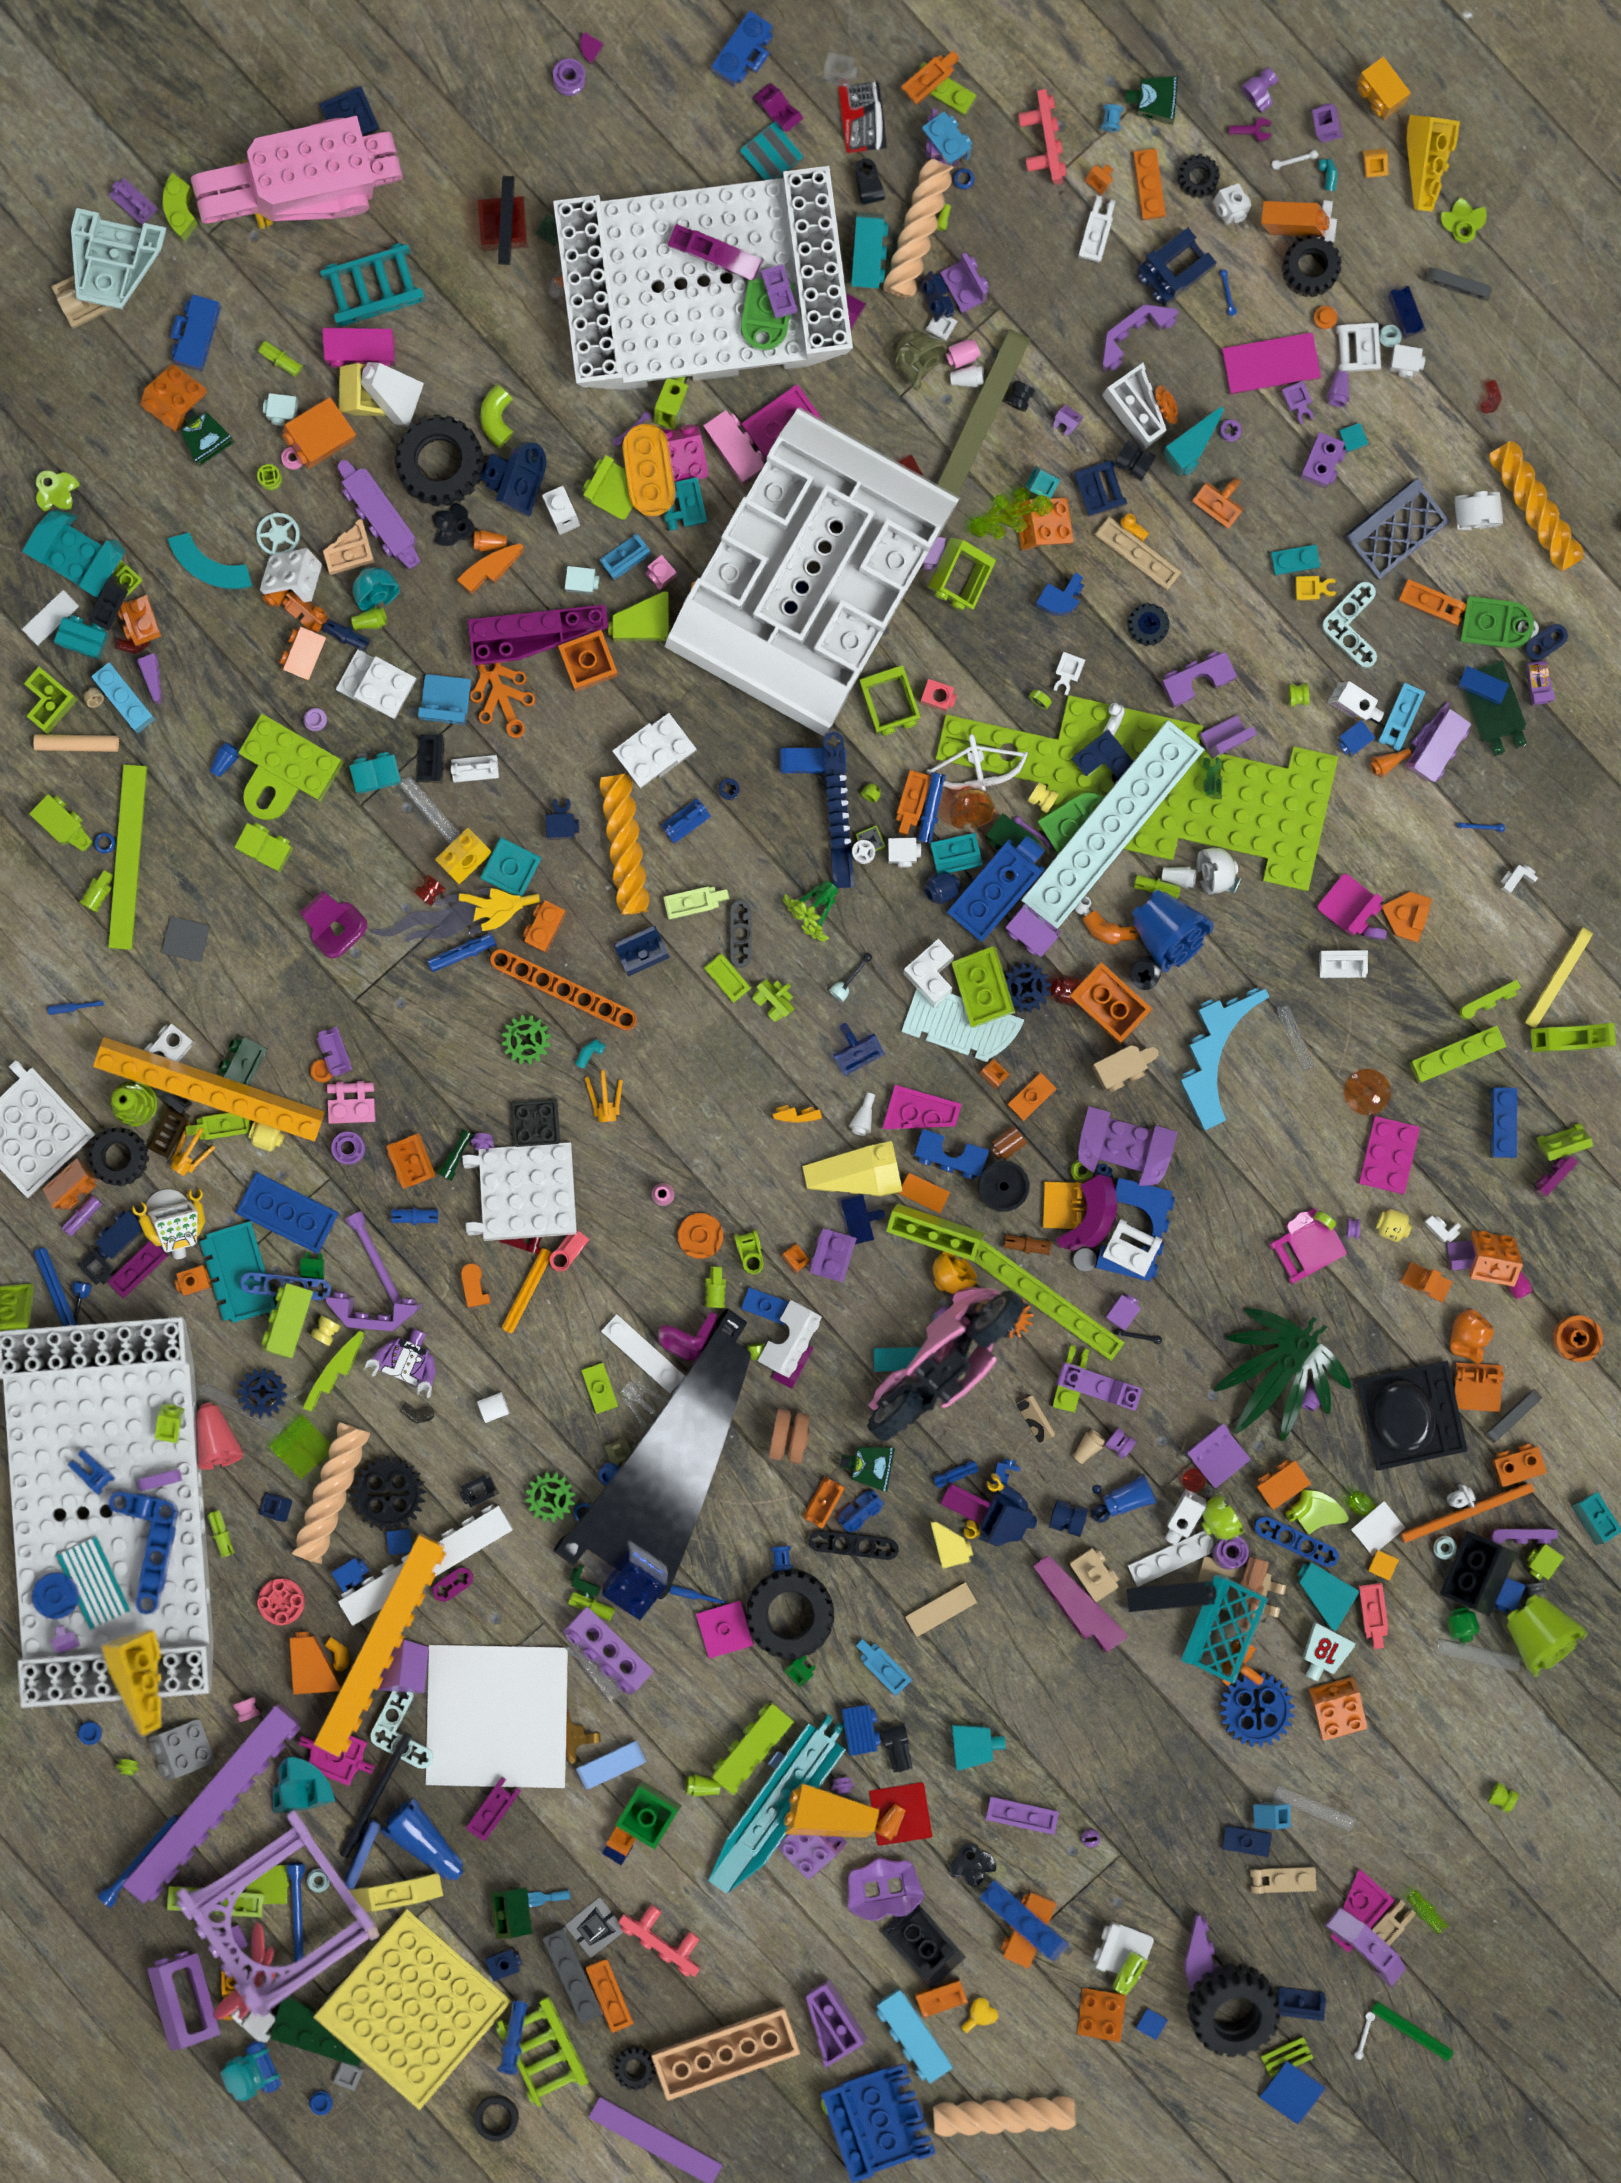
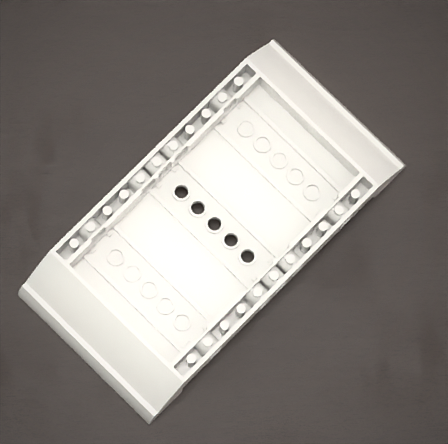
M184 1318L1 1331L0 1379H3L22 1645V1659L18 1660L21 1708L123 1700L107 1668L101 1646L119 1637L151 1629L155 1630L161 1660H158V1674H161V1682H158V1696L167 1697L210 1693L213 1666V1626L202 1471L198 1465L195 1372L187 1325ZM162 1404H174L185 1409L178 1443L154 1439L157 1416ZM81 1449L86 1450L116 1477L105 1485L100 1495L92 1491L85 1484L84 1480L68 1466L69 1462L74 1460L82 1464V1467L89 1474L93 1473L92 1468L88 1464H84V1461L78 1456ZM180 1469L183 1481L139 1492L137 1480ZM116 1492L154 1496L158 1499L174 1502L179 1509L165 1587L160 1606L152 1614H141L136 1608L139 1579L151 1521L114 1511L109 1518L103 1517L100 1513L101 1507L105 1504L109 1505L110 1496ZM121 1495L118 1496L115 1500L116 1506L119 1509H123L126 1499ZM169 1505L162 1507V1516L169 1518L172 1515V1508ZM81 1506L87 1507L90 1512L89 1517L85 1520L80 1519L77 1515V1510ZM57 1508H62L66 1511V1518L61 1522L54 1518V1512ZM97 1536L131 1611L91 1630L79 1604L74 1612L61 1619H49L40 1615L32 1601V1592L36 1582L44 1575L50 1573H64L56 1555ZM155 1551L152 1554V1561L155 1564H160L163 1560V1555L161 1552ZM149 1597L144 1598L142 1601L143 1608L151 1610L153 1608V1600ZM64 1625L68 1632L72 1631L78 1636L81 1646L58 1654L53 1649L50 1641L56 1638L54 1628Z

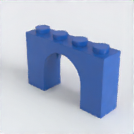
M1117 1178L1115 1186L1117 1202L1134 1206L1144 1211L1151 1222V1236L1161 1238L1162 1232L1167 1233L1170 1220L1166 1219L1168 1210H1173L1175 1197H1172L1173 1191L1150 1185L1139 1186L1138 1182ZM1161 1242L1145 1277L1102 1257L1107 1247L1103 1245L1100 1246L1095 1268L1150 1282L1151 1277H1156L1158 1264H1155L1157 1255L1161 1256L1164 1242ZM1146 1244L1141 1249L1148 1252L1151 1246Z

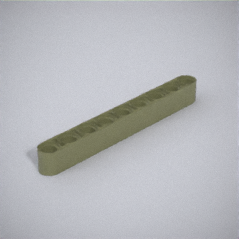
M1012 329L1009 330L937 485L958 496L1031 338Z

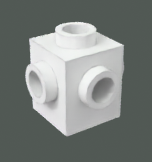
M1239 183L1219 190L1213 201L1218 215L1222 217L1225 224L1243 221L1251 208L1250 199L1244 193Z

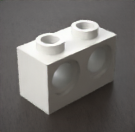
M171 1023L169 1027L165 1025L158 1033L160 1038L155 1044L150 1043L144 1051L153 1054L163 1052L165 1058L180 1062L195 1042ZM173 1034H177L180 1037V1042L175 1047H171L169 1044V1038Z

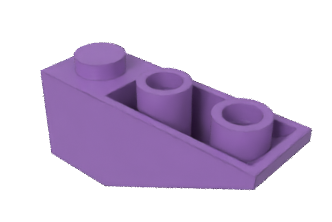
M1199 1913L1195 1914L1184 1961V1969L1191 1991L1194 1990L1193 1985L1195 1982L1203 1979V1974L1207 1971L1208 1973L1213 1972V1968L1218 1966L1217 1963L1213 1964L1211 1955L1215 1954L1212 1941H1207L1205 1932H1209L1206 1918H1201Z

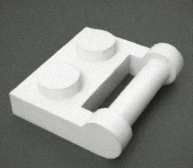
M1378 323L1336 326V334H1339L1341 364L1339 365V371L1349 373L1381 369ZM1349 333H1355L1357 363H1350Z
M1120 1219L1102 1257L1145 1277L1163 1239L1157 1236L1154 1238L1127 1225L1126 1221ZM1125 1233L1151 1246L1149 1251L1146 1252L1119 1239L1121 1234Z

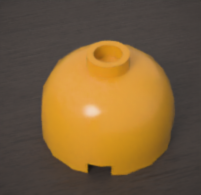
M943 1251L935 1259L932 1268L935 1278L934 1284L940 1291L945 1290L948 1293L955 1294L956 1291H962L977 1284L978 1281H975L977 1274L965 1258L959 1260L955 1255Z

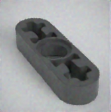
M1429 268L1425 279L1431 284L1480 300H1489L1492 292V287L1437 268Z
M738 900L731 906V961L736 967L744 968L750 964L752 958L751 906L744 900ZM739 905H743L744 909H748V912L743 914V921L748 920V925L744 923L734 925V920L739 921L738 913H734V910L738 909ZM740 927L745 928L748 932L747 938L742 941L737 940L734 936L735 930ZM734 943L739 945L748 943V948L743 947L744 955H748V959H744L743 963H739L738 959H734V956L739 954V947L734 948Z
M1535 1389L1531 1390L1495 1423L1485 1435L1495 1443L1542 1399V1396Z

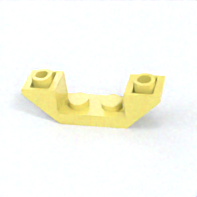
M437 1873L371 1887L369 1885L348 1889L365 1912L420 1903L443 1896L440 1875Z

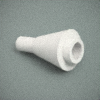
M866 1093L863 1106L860 1107L849 1125L854 1134L865 1136L866 1133H871V1108L875 1095L872 1093Z

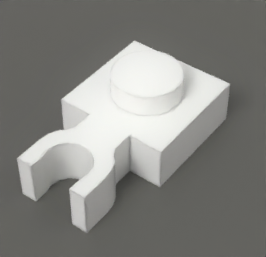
M1063 652L1056 670V674L1062 677L1055 684L1053 690L1057 691L1058 686L1064 684L1066 685L1064 694L1068 695L1071 688L1070 680L1078 681L1085 659Z

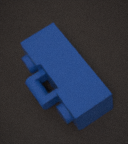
M749 11L711 66L712 73L733 87L738 82L741 84L748 74L746 71L747 67L757 73L770 54L762 46H767L774 36L772 34L773 26L752 11ZM758 52L759 54L755 58L753 63L750 62L749 60L754 55V53Z
M192 294L191 300H187L184 313L187 314L186 317L176 315L170 334L171 339L179 341L172 350V357L176 365L203 372L222 307L218 301ZM183 323L187 324L184 336L180 335Z

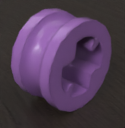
M1236 420L1225 421L1220 431L1222 438L1228 442L1238 440L1241 435L1240 424ZM1228 425H1231L1232 428H1237L1234 436H1231L1230 433L1225 434L1224 430L1227 431Z
M1348 1218L1346 1238L1350 1239L1353 1236L1355 1239H1359L1360 1219L1352 1221L1351 1218Z

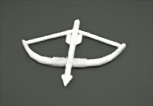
M970 734L971 747L931 770L927 769V773L931 776L932 772L967 753L969 762L975 764L978 779L965 781L964 783L944 781L943 787L953 790L980 788L981 798L979 800L987 809L990 796H987L985 787L998 785L1012 779L1023 767L1028 752L1021 753L977 746L975 736ZM982 750L1022 756L1019 765L1011 772L999 777L983 778L980 762L984 760Z

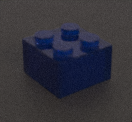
M629 1550L604 1582L602 1596L640 1621L666 1589L668 1575Z

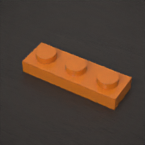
M1157 149L1134 151L1133 157L1142 221L1165 218Z
M608 1958L586 1966L587 1973L611 2032L614 2033L633 2025V2019Z

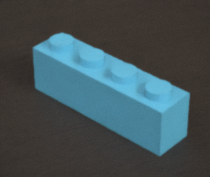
M900 1987L877 2002L879 2009L876 2010V2013L883 2023L887 2021L892 2027L889 2030L890 2034L896 2042L899 2040L905 2047L902 2051L907 2059L915 2061L918 2066L915 2070L922 2081L927 2079L929 2083H932L953 2068L952 2063Z

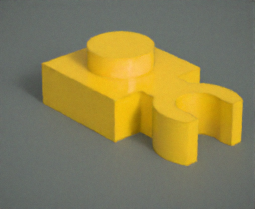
M1319 576L1296 577V601L1320 600V594L1322 593L1327 597L1335 596L1336 591L1330 592L1327 590V585L1335 584V579L1329 578L1323 583H1319Z

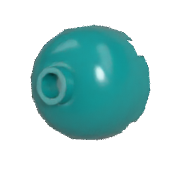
M368 567L363 569L353 583V596L359 608L367 611L383 601L384 606L388 605L397 597L400 589L391 572L384 568Z

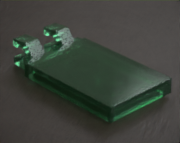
M1503 661L1477 669L1509 684L1500 705L1463 690L1482 742L1490 743L1494 756L1504 754L1505 749L1500 738L1511 735L1516 749L1526 746L1527 742L1522 730H1525L1526 722Z

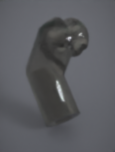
M407 1402L400 1409V1412L415 1424L429 1422L433 1419L435 1413L431 1406L414 1409Z

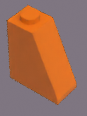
M309 1631L296 1632V1637L290 1638L293 1694L341 1691L342 1684L316 1635L310 1636Z

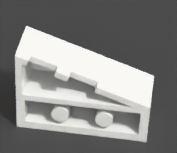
M1144 363L1110 385L1102 395L1142 450H1145L1159 440L1166 432L1159 406L1155 402L1152 393L1151 383H1149L1145 373Z

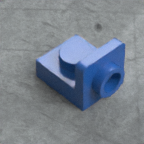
M1003 1458L1002 1463L996 1462L994 1473L999 1475L1001 1484L1006 1486L1009 1474L1005 1473L1006 1469L1020 1472L1021 1467L1016 1466V1461ZM993 1479L992 1484H996L997 1481Z

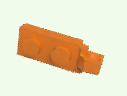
M952 51L945 58L941 55L934 57L902 85L901 89L917 106L954 72L952 67L959 61V56Z
M913 770L909 771L897 811L896 820L901 822L898 834L907 836L910 825H917L930 785V775Z

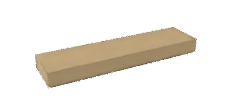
M1111 517L1105 520L1094 535L1166 591L1169 590L1181 574V571L1133 534L1122 528Z

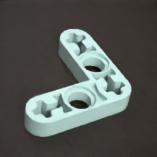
M1369 582L1358 584L1325 618L1322 624L1323 632L1359 667L1365 669L1375 664L1377 654L1349 624L1375 597V587ZM1360 588L1364 590L1368 588L1370 590L1368 593L1370 597H1363L1359 602L1363 606L1360 607L1358 602L1352 599L1351 596L1354 595L1356 599L1361 594ZM1344 604H1353L1355 613L1350 616L1344 614L1342 610ZM1328 621H1337L1338 624L1336 627L1340 631H1342L1343 628L1347 630L1341 635L1339 640L1335 637L1339 634L1335 629H1332L1331 631L1328 630ZM1345 636H1353L1356 640V645L1352 648H1347L1343 644ZM1360 644L1364 646L1360 649L1364 654L1368 652L1371 654L1370 663L1368 661L1363 663L1361 661L1362 655L1359 652L1356 655L1352 653Z
M392 1691L371 1732V1741L374 1745L393 1754L396 1743L400 1741L403 1735L397 1732V1729L414 1698V1693H406L409 1695V1698L402 1700L400 1705L405 1706L402 1710L399 1706L391 1704L392 1700L396 1703L400 1698L396 1691ZM389 1709L398 1711L399 1717L397 1721L390 1722L387 1720L386 1713ZM384 1730L386 1731L385 1736L390 1739L393 1738V1735L397 1736L392 1742L391 1748L387 1747L390 1742L386 1740L377 1741L378 1736L376 1732ZM411 1739L408 1744V1751L402 1755L401 1759L421 1769L430 1766L434 1759L432 1751ZM413 1745L417 1747L416 1753H427L428 1762L424 1761L420 1764L419 1758L415 1755H412L411 1759L408 1758L413 1750Z

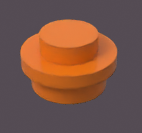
M1329 306L1320 307L1314 314L1315 324L1321 329L1332 328L1337 321L1336 311Z

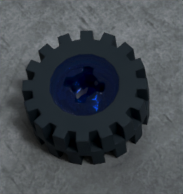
M1145 603L1137 606L1128 619V632L1131 638L1144 646H1153L1161 642L1169 630L1168 614L1161 606L1159 607L1154 603Z

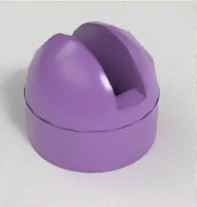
M1086 1829L1081 1836L1082 1843L1088 1848L1096 1847L1100 1842L1099 1833L1095 1829ZM1094 1836L1097 1837V1840L1088 1842L1085 1841V1838Z

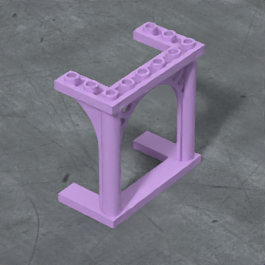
M295 1811L287 1815L293 1828L221 1879L195 1892L189 1893L183 1888L177 1893L180 1898L177 1903L189 1920L195 1919L198 1924L195 1929L202 1940L205 1937L208 1938L211 1943L208 1948L215 1958L221 1957L225 1963L221 1967L228 1977L234 1976L238 1982L234 1985L242 1997L247 1995L243 2000L255 2016L260 2014L262 2018L270 2014V2008L368 1938L373 1941L379 1936L375 1925L363 1908L358 1905ZM305 1845L357 1921L294 1964L283 1967H269L258 1964L242 1953L234 1940L231 1929V1916L234 1904L241 1892L249 1884ZM225 1899L229 1901V1905L226 1908L222 1905H216L220 1901L223 1904ZM213 1911H221L226 1915V1918L221 1923H214L209 1919V1915ZM223 1927L226 1929V1935L220 1936L222 1933L212 1928L218 1929ZM223 1943L229 1944L227 1948H225ZM236 1948L237 1953L231 1954V1949ZM239 1958V1962L236 1964L234 1960ZM245 1965L252 1967L249 1980H247V1970H243ZM264 1971L267 1976L264 1986L258 1988L254 1984V1977L257 1972ZM275 1972L278 1973V1974H280V1977H279V1978H275V1979H274L276 1982H274L273 1984H271V1983H272V1975H271V1974H273V1973H275Z

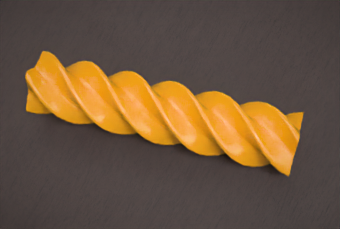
M1510 440L1489 454L1491 465L1501 473L1505 487L1513 492L1516 505L1525 512L1529 526L1537 531L1540 544L1550 551V559L1553 565L1564 572L1585 559L1581 544L1571 538L1569 525L1559 518L1557 505L1547 499L1545 486L1535 479V471L1532 465L1523 460L1521 447L1516 442Z
M619 774L601 777L600 791L605 798L603 812L608 820L606 834L611 843L610 859L615 866L613 880L618 889L616 902L622 912L621 915L628 916L649 912L647 907L650 897L648 891L643 886L646 880L645 869L640 864L643 850L636 841L640 829L638 823L633 818L636 812V803L630 796L633 782L629 775Z

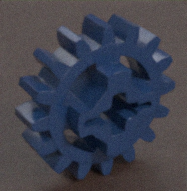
M1022 963L1019 970L1016 966H1013L1014 973L1007 972L1005 974L1009 978V980H1006L1013 1006L1019 1007V1013L1024 1008H1027L1028 1013H1031L1032 1007L1040 1010L1039 1003H1047L1044 996L1051 995V992L1046 991V988L1051 986V983L1045 982L1048 974L1042 976L1040 973L1043 968L1040 967L1036 971L1034 970L1033 963L1029 968H1026L1025 963ZM1022 973H1031V976L1029 978L1023 979L1017 975ZM1038 979L1042 985L1041 993L1036 989ZM1033 980L1030 987L1032 992L1027 991L1020 997L1019 995L1023 989L1021 984L1026 985ZM1011 983H1013V985H1015L1017 989V994L1015 997L1012 995L1011 992ZM1024 998L1035 1000L1032 1003H1021Z
M263 1368L262 1373L258 1374V1371L253 1369V1376L246 1373L245 1378L247 1381L239 1382L243 1389L237 1390V1394L242 1395L238 1399V1403L245 1404L242 1408L243 1411L251 1410L250 1417L257 1413L259 1419H262L263 1414L271 1418L272 1411L278 1414L280 1412L278 1406H285V1402L281 1399L287 1398L288 1393L282 1392V1390L287 1388V1385L280 1384L282 1376L275 1378L274 1370L270 1374H266V1368ZM259 1379V1383L257 1385H255L254 1387H249V1385L252 1382ZM267 1380L271 1381L276 1386L277 1390L275 1388H271L267 1383ZM260 1389H265L266 1395L264 1398H260V1395L256 1394L260 1392ZM248 1398L253 1399L257 1403V1407L253 1406L248 1401ZM271 1400H274V1401H275V1403H274L273 1405H271L270 1407L265 1408V1405H266L269 1401H271Z

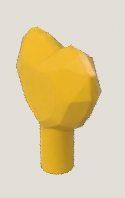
M977 1998L971 2005L970 2019L961 2028L965 2033H968L976 2025L985 2026L995 2023L998 2019V2011L995 2008L989 2007V2003L985 1998Z

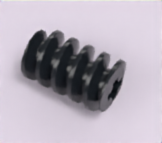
M1143 956L1135 962L1131 969V981L1138 989L1150 990L1158 983L1162 970L1156 965L1151 956ZM1145 970L1149 971L1147 977L1143 976V972Z

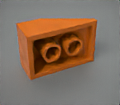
M1102 962L1070 995L1119 1045L1127 1039L1152 1011V1008Z

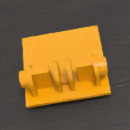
M1045 1182L1043 1228L1075 1229L1082 1223L1087 1212V1201L1081 1187L1084 1183Z

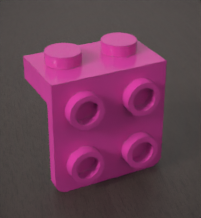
M688 424L676 430L663 429L662 431L665 433L669 443L674 483L698 477V479L708 477L709 473L699 425Z
M1343 874L1318 904V910L1352 937L1356 932L1360 935L1368 926V923L1365 921L1369 916L1375 917L1383 906L1380 903L1383 898L1377 893L1373 895L1351 876Z

